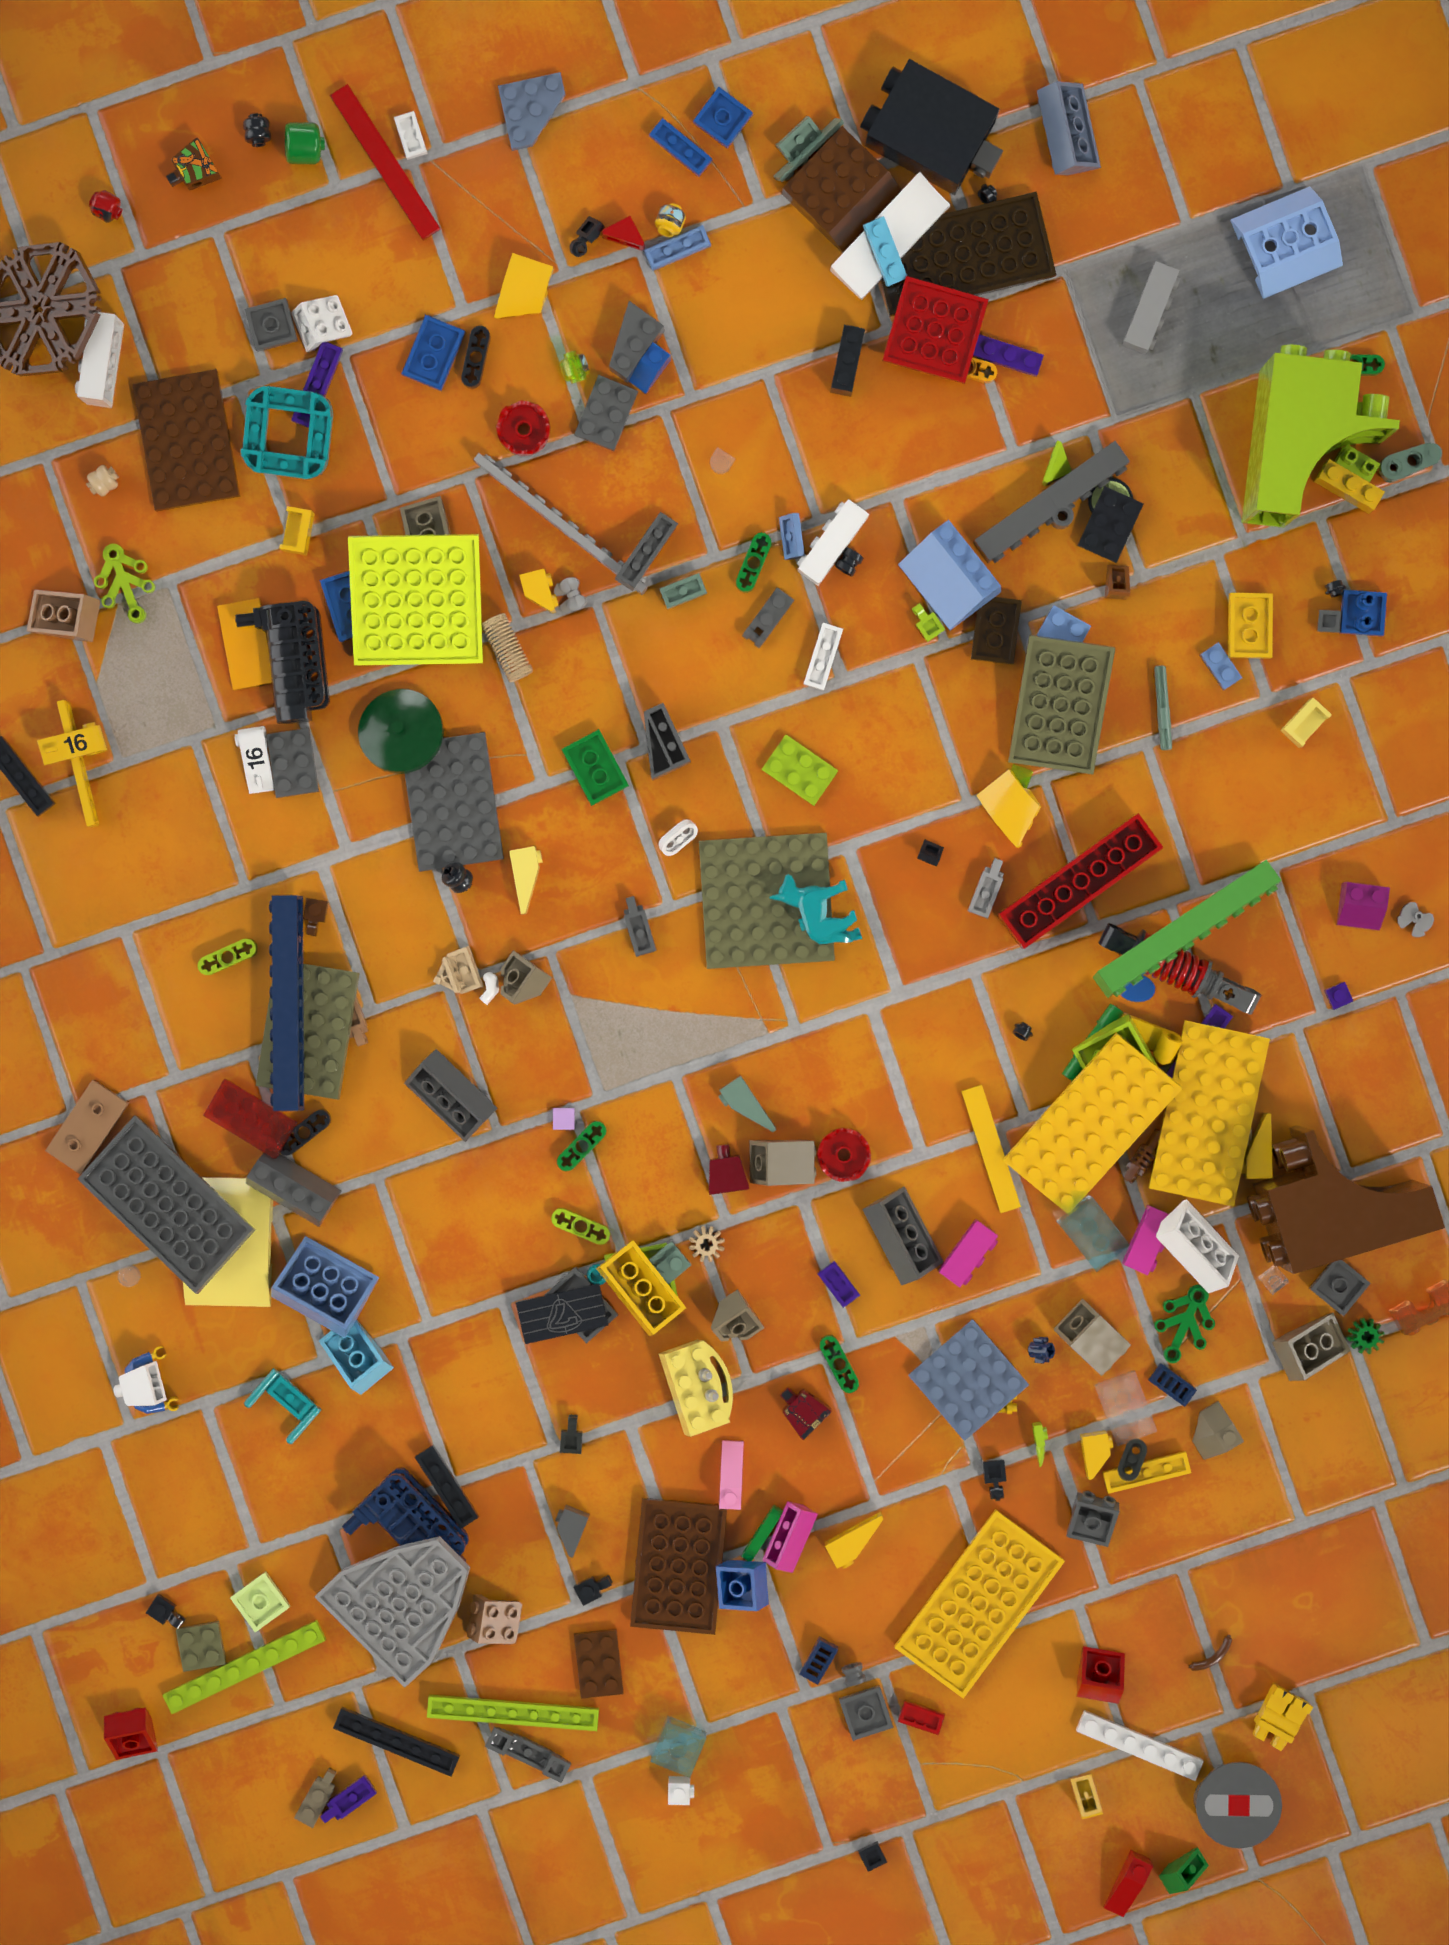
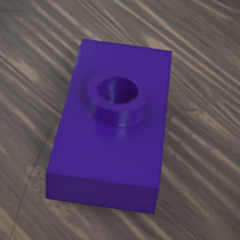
M835 1261L817 1273L843 1308L860 1296L859 1292Z

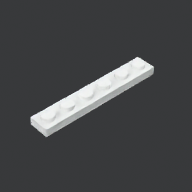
M1084 1710L1076 1728V1731L1194 1781H1196L1204 1762L1199 1757Z

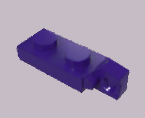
M363 1775L333 1797L326 1804L328 1809L321 1813L320 1817L324 1823L334 1816L337 1820L343 1819L377 1794V1791L366 1775Z

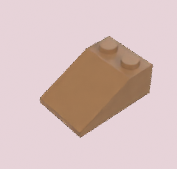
M34 590L27 632L93 642L101 600L85 594Z

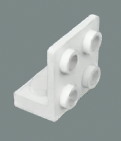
M337 295L302 302L291 312L306 352L314 351L323 342L352 335L350 325Z

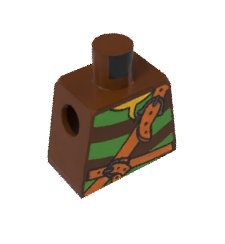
M198 137L171 159L176 170L166 175L172 187L184 181L189 190L221 179L219 172Z

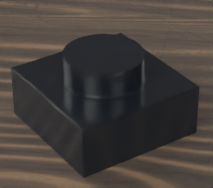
M924 839L917 859L937 867L944 847Z
M878 1841L858 1850L868 1872L887 1863V1859Z

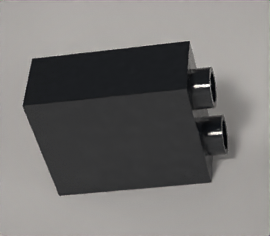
M909 59L902 71L894 66L889 71L881 87L883 92L889 94L883 107L879 108L872 104L868 109L860 128L868 132L865 146L916 175L921 172L929 182L955 196L970 170L971 164L984 140L986 141L996 123L1000 108Z

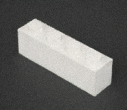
M849 499L846 503L841 502L835 510L837 515L834 520L829 519L822 528L825 531L820 538L816 536L809 546L812 548L808 555L804 554L805 556H802L797 563L799 565L798 572L817 586L820 585L869 517L866 511Z

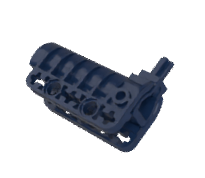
M401 1467L393 1470L353 1510L354 1515L342 1525L344 1531L352 1535L362 1524L366 1526L370 1521L373 1524L378 1522L400 1546L440 1536L466 1562V1559L461 1554L468 1544V1533L463 1528L460 1529L454 1518L406 1469ZM409 1494H414L417 1499H412ZM438 1525H444L447 1529L443 1530Z

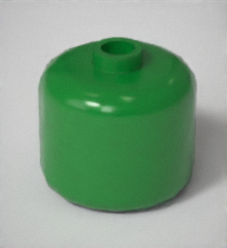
M307 122L287 123L285 126V156L287 163L317 164L320 161L321 150H325V139L320 137L319 126L316 123Z

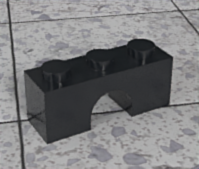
M844 324L830 393L851 397L865 332L864 328Z

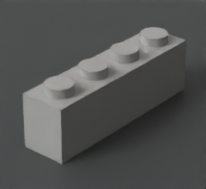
M1155 261L1121 346L1146 355L1149 349L1153 350L1157 340L1154 334L1156 329L1161 330L1165 320L1162 314L1164 309L1168 310L1173 298L1169 296L1172 289L1176 290L1181 278L1177 276L1180 270Z

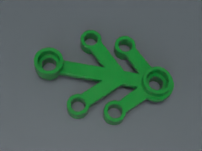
M1193 1285L1189 1288L1187 1295L1175 1300L1167 1299L1162 1304L1163 1309L1168 1313L1174 1312L1177 1307L1189 1304L1185 1312L1165 1320L1157 1319L1154 1322V1328L1158 1332H1164L1167 1328L1180 1323L1171 1345L1167 1346L1163 1351V1357L1169 1363H1177L1181 1359L1179 1348L1188 1328H1190L1194 1338V1347L1199 1350L1206 1347L1207 1342L1202 1337L1194 1317L1197 1307L1203 1318L1201 1321L1203 1328L1212 1330L1215 1327V1321L1211 1318L1206 1306L1209 1293L1201 1285ZM1197 1291L1201 1292L1199 1299L1194 1298V1293ZM1168 1302L1173 1304V1308L1170 1310L1166 1309ZM1206 1320L1212 1321V1325L1210 1327L1205 1326ZM1159 1322H1164L1163 1329L1157 1328ZM1198 1339L1203 1340V1345L1200 1347L1196 1345ZM1170 1350L1175 1351L1174 1357H1168Z

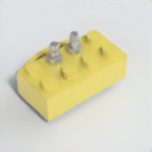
M697 1339L658 1353L684 1435L691 1437L730 1423L729 1417L733 1403L732 1383L727 1367L711 1346L703 1340ZM711 1356L718 1362L725 1378L727 1390L726 1403L723 1402L720 1378L710 1361Z

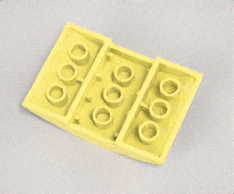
M202 1177L256 1230L199 1294H195L183 1282L185 1305L271 1307V1222L273 1221V1200L247 1185L246 1178Z

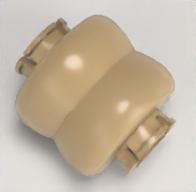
M101 465L96 471L87 475L89 483H86V485L94 495L98 493L100 496H105L110 490L118 487L116 479L119 476L112 467L108 469L105 465Z

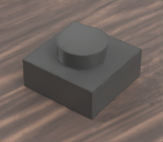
M1319 610L1318 632L1340 633L1342 611Z

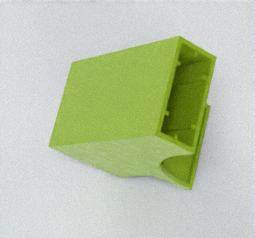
M1282 345L1280 353H1274L1259 370L1242 523L1280 528L1286 527L1300 515L1306 482L1314 466L1322 456L1347 444H1381L1399 429L1400 420L1387 419L1390 397L1381 394L1363 395L1362 402H1358L1362 363L1350 361V352L1326 350L1324 351V358L1307 356V348L1304 346Z

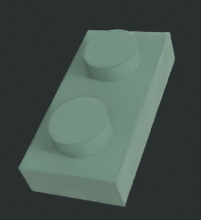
M699 573L660 588L667 610L707 594Z

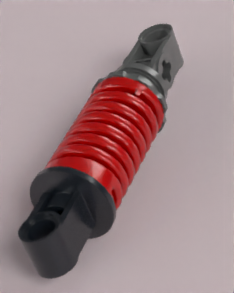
M1108 923L1098 943L1108 950L1123 955L1152 935L1142 929L1135 936L1114 924ZM1182 949L1176 953L1178 956L1169 963L1163 961L1159 964L1161 967L1152 973L1153 978H1158L1160 974L1159 980L1161 982L1167 979L1168 985L1174 983L1176 989L1181 987L1183 992H1188L1193 998L1201 993L1210 1000L1214 997L1252 1015L1262 996L1252 988L1245 987L1223 977V972L1211 969L1212 961L1199 960L1197 955L1191 956L1190 952H1184ZM1232 988L1233 993L1229 992L1228 995H1225V990L1228 991Z

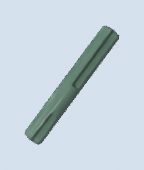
M1161 665L1154 668L1161 750H1171V718L1166 667Z

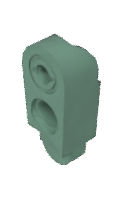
M1430 442L1391 454L1380 462L1379 473L1384 481L1394 483L1437 464L1442 457V449L1439 445L1431 444ZM1409 456L1416 460L1415 466L1408 464L1407 458ZM1391 464L1396 466L1395 472L1390 470Z

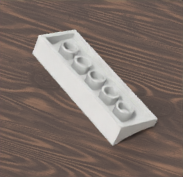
M919 172L876 219L882 216L885 217L901 259L950 207V204ZM865 230L831 265L830 270L861 300L883 278Z

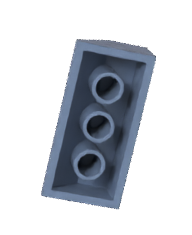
M1056 81L1037 90L1038 103L1042 112L1043 125L1047 135V144L1050 149L1052 167L1055 174L1072 175L1101 168L1083 84Z

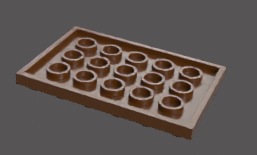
M214 369L132 384L155 511L240 497L218 370Z
M642 1498L630 1627L715 1635L719 1601L716 1566L722 1563L727 1509H719V1505Z

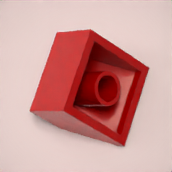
M1083 1646L1077 1676L1076 1697L1119 1704L1124 1692L1125 1653Z
M146 1707L135 1708L126 1712H115L104 1716V1740L116 1760L158 1752L152 1718Z

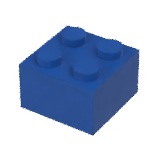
M726 1560L716 1566L719 1609L759 1611L769 1604L766 1562Z

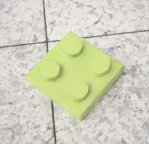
M266 1571L230 1597L254 1632H257L291 1606Z

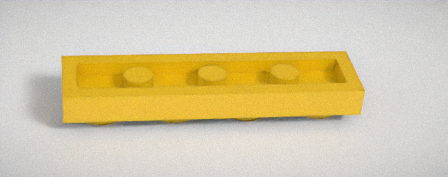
M1182 1451L1144 1461L1138 1477L1133 1481L1122 1480L1118 1475V1468L1102 1471L1107 1493L1110 1494L1190 1474L1191 1469L1187 1453ZM1130 1467L1124 1469L1126 1474L1133 1472Z

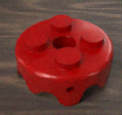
M521 400L510 406H505L501 410L496 430L498 438L506 450L518 456H530L538 453L545 447L550 437L551 427L549 419L541 406ZM521 424H527L530 426V431L526 435H521L518 432V427Z
M839 1128L830 1131L823 1137L818 1147L817 1158L820 1168L828 1177L835 1181L846 1182L857 1180L865 1173L871 1161V1151L867 1140L862 1134L850 1128ZM843 1148L850 1151V1157L845 1161L838 1158V1152Z

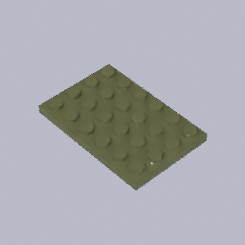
M1029 634L1008 762L1094 774L1115 647Z
M303 964L304 1094L340 1099L360 975L358 972ZM269 998L256 1086L273 1089V1085L270 1083V1074L273 1072V1063L270 1062V1052L273 1051V1042L270 1040V1030L273 1029L270 1009L273 1008L272 999Z

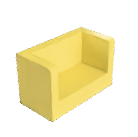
M1311 698L1280 731L1300 748L1305 745V741L1332 714L1317 700Z

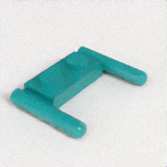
M273 1368L245 1400L244 1405L247 1408L252 1407L266 1390L269 1395L298 1420H301L286 1438L288 1444H293L322 1409Z

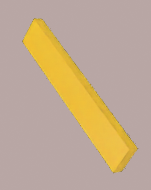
M66 700L57 701L64 733L77 730L70 702ZM83 756L72 758L71 763L87 827L99 826Z
M978 1085L961 1091L1000 1213L1021 1207L1009 1167L1003 1161L1005 1155L983 1086Z

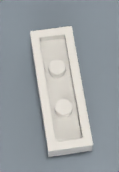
M826 623L822 624L803 685L824 691L843 632L842 628Z

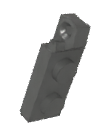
M634 896L625 898L628 909L624 910V918L636 957L657 951L643 906H637Z

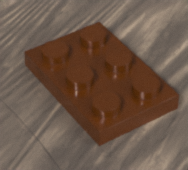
M617 1629L574 1633L581 1699L624 1694Z

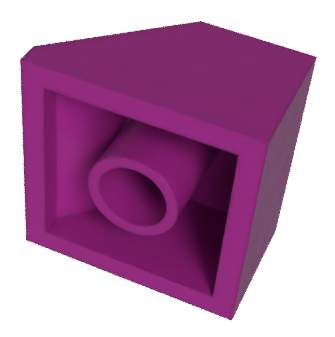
M1343 882L1336 925L1380 930L1387 911L1390 887Z

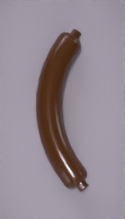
M1228 1634L1224 1637L1222 1645L1214 1655L1203 1661L1192 1662L1191 1665H1188V1668H1191L1192 1671H1199L1218 1663L1231 1646V1635Z

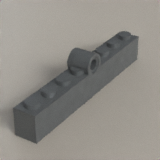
M1112 442L976 538L973 542L987 563H990L992 560L996 563L1005 557L1004 552L1010 548L1013 551L1022 545L1021 540L1026 536L1032 538L1039 533L1040 530L1038 528L1043 524L1047 526L1052 524L1056 529L1067 528L1074 518L1072 509L1075 505L1073 503L1079 499L1081 501L1086 500L1092 495L1091 490L1095 487L1103 488L1110 482L1108 478L1114 474L1118 477L1127 470L1126 466L1130 462L1117 442ZM1059 513L1064 514L1066 520L1060 521L1057 515Z

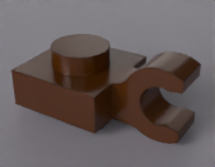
M306 898L303 919L309 920L306 930L307 935L317 936L319 922L325 923L328 901Z

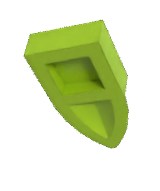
M1041 1422L1032 1423L1038 1463L1039 1467H1041L1044 1461L1045 1440H1048L1047 1428L1042 1427Z

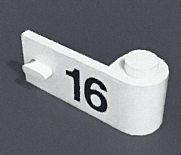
M265 726L240 729L238 734H235L236 746L240 747L249 794L275 790L267 751L268 741Z

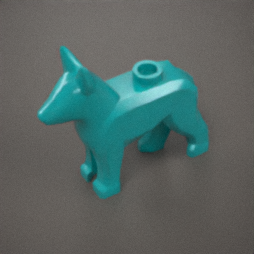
M787 874L778 894L769 897L772 900L782 901L799 908L802 917L798 919L801 930H806L809 938L818 944L849 943L862 939L859 928H855L853 931L846 930L857 921L854 910L850 911L849 915L844 918H826L827 899L848 890L845 880H841L839 884L831 887L808 886L798 888L792 875Z

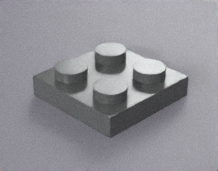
M286 298L245 309L257 352L298 341Z
M1343 1260L1329 1263L1309 1289L1344 1316L1371 1283Z
M880 1685L839 1698L853 1741L893 1728Z

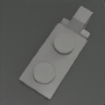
M994 858L991 868L985 867L967 911L988 919L1003 881L1004 873L999 872L1003 863L1002 860Z

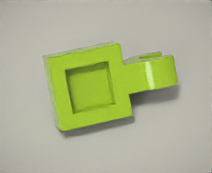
M920 603L912 608V611L920 620L915 625L927 642L946 630L934 612L927 615Z

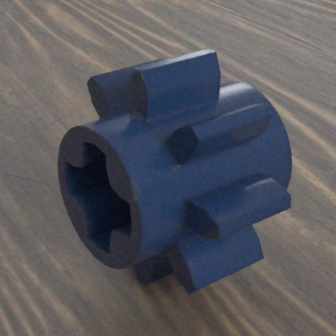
M1048 1337L1034 1338V1342L1029 1344L1028 1353L1031 1358H1035V1363L1044 1364V1362H1050L1049 1359L1054 1357L1055 1347L1053 1343H1048Z

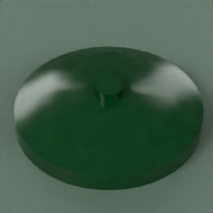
M395 689L376 697L365 708L358 725V739L365 756L379 769L394 774L414 772L427 765L438 753L444 735L443 720L433 702L423 694L409 689Z

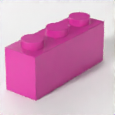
M1150 1205L1146 1206L1122 1261L1123 1265L1146 1275L1154 1271L1157 1265L1155 1258L1158 1252L1161 1253L1165 1247L1156 1238L1161 1222L1169 1215L1168 1213Z
M975 1219L938 1269L939 1273L958 1287H961L962 1284L966 1286L973 1276L970 1273L975 1267L979 1268L984 1262V1254L987 1250L992 1251L998 1243V1240H996L998 1235Z
M787 1501L762 1561L777 1570L793 1573L818 1514L804 1505Z

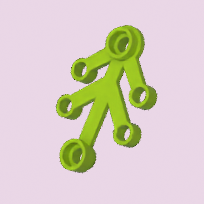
M109 544L103 551V558L106 562L100 575L94 578V584L100 589L106 588L108 585L107 578L113 567L116 576L108 594L102 598L101 603L108 609L113 608L116 604L117 594L120 588H122L129 606L128 618L133 623L140 624L146 619V611L138 606L130 583L142 588L146 593H153L156 587L151 580H143L125 572L122 563L133 567L136 572L141 574L148 570V565L143 560H135L126 556L121 546ZM111 551L117 552L115 558L110 557ZM139 563L144 564L143 570H138L137 566ZM103 578L104 584L99 586L98 580ZM147 583L152 584V588L150 590L145 589V585ZM107 598L112 599V603L109 606L105 604ZM138 610L140 613L139 617L134 618L133 612Z

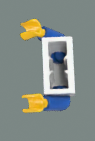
M162 1346L155 1348L153 1353L147 1352L132 1359L125 1368V1374L119 1376L120 1384L114 1386V1394L117 1398L124 1397L127 1406H134L135 1409L146 1414L162 1412L166 1408L170 1411L179 1409V1406L172 1407L170 1405V1402L177 1401L178 1397L173 1396L169 1398L168 1402H163L167 1398L157 1361H153L155 1358L163 1359L166 1357L167 1354L162 1357L157 1356V1350L163 1348Z

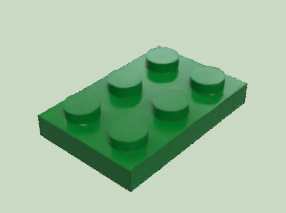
M599 729L562 748L591 806L629 787Z

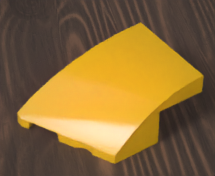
M512 253L494 318L501 319L502 317H517L524 314L541 313L548 295L547 287L554 267Z
M1007 770L976 796L1003 833L1019 848L1022 845L1023 837L1027 830H1030L1033 819L1037 816L1041 806L1031 790L1023 788L1013 771Z

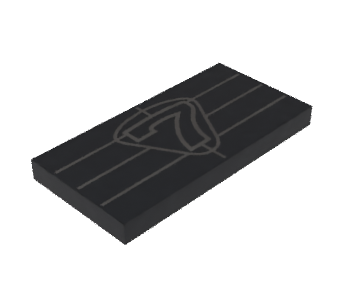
M600 1283L516 1302L525 1344L609 1326Z

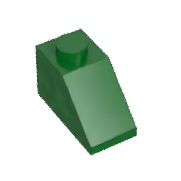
M1194 1848L1169 1863L1161 1872L1159 1878L1169 1894L1188 1891L1209 1865L1199 1848Z

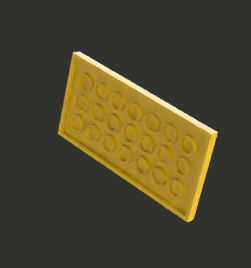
M1184 1020L1181 1034L1183 1042L1177 1053L1172 1079L1182 1086V1090L1166 1106L1149 1188L1234 1207L1270 1038Z
M1116 1032L1003 1158V1161L1069 1214L1182 1090V1086Z
M995 1509L894 1645V1648L964 1699L1065 1560Z

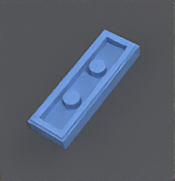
M701 225L644 250V253L652 271L709 248L711 243L704 226Z

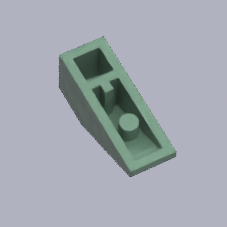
M739 1076L719 1090L721 1092L719 1098L725 1107L729 1105L733 1110L772 1132L776 1130V1127L742 1076Z

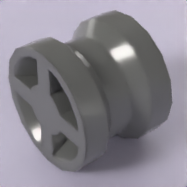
M861 1662L851 1663L841 1668L842 1673L846 1675V1686H855L866 1681V1676L862 1673L863 1666Z

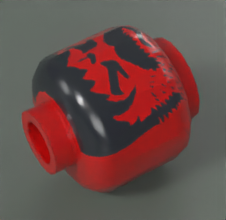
M106 190L95 192L89 201L92 215L106 223L114 219L118 220L122 214L121 200Z

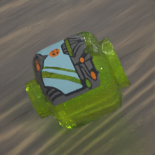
M576 350L563 354L565 359L559 362V366L564 380L570 381L571 384L586 380L590 369L585 355L577 354Z

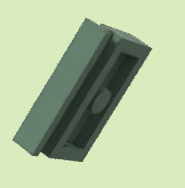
M672 1241L649 1259L667 1284L671 1283L691 1266L688 1259Z

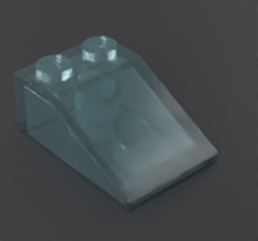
M1090 1195L1077 1204L1071 1212L1066 1213L1056 1221L1096 1272L1130 1246L1107 1214Z

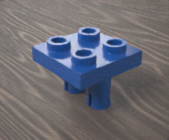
M1343 590L1340 634L1384 636L1387 593Z

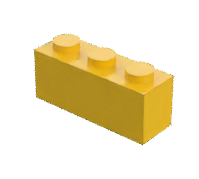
M1331 459L1324 463L1314 480L1318 485L1368 514L1375 510L1385 493L1382 489Z

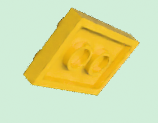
M1229 593L1228 658L1271 659L1273 652V594Z

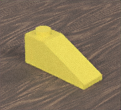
M535 846L509 851L521 914H527L540 869L539 863H543L541 851L536 850Z

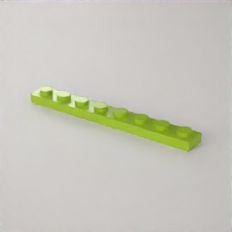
M315 1620L225 1665L164 1693L162 1696L171 1714H174L324 1642L326 1637L318 1621Z
M431 1694L428 1696L427 1718L597 1731L599 1708Z

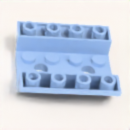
M1310 186L1230 220L1238 240L1243 239L1258 275L1255 281L1263 299L1343 266L1338 236L1323 200ZM1311 224L1315 227L1316 232L1314 235H1308L1305 232L1304 228L1306 225ZM1265 242H1274L1276 250L1273 252L1267 251L1265 249Z

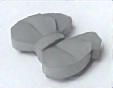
M576 577L566 578L562 582L557 583L554 588L556 596L567 595L568 597L560 605V609L566 613L580 610L587 604V598L581 595L578 590L580 582Z
M1409 902L1402 908L1400 916L1397 917V923L1400 928H1405L1411 922L1416 923L1412 936L1421 937L1433 925L1434 917L1431 913L1423 914L1418 910L1415 902Z

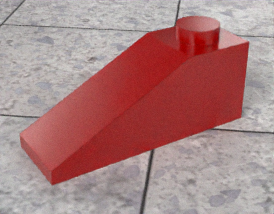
M1130 1850L1105 1902L1104 1909L1124 1917L1151 1873L1153 1864L1150 1858Z

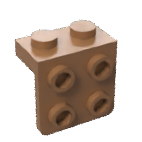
M474 1594L473 1601L470 1604V1619L466 1628L467 1637L478 1644H514L517 1640L522 1604L519 1601L489 1600L483 1595Z

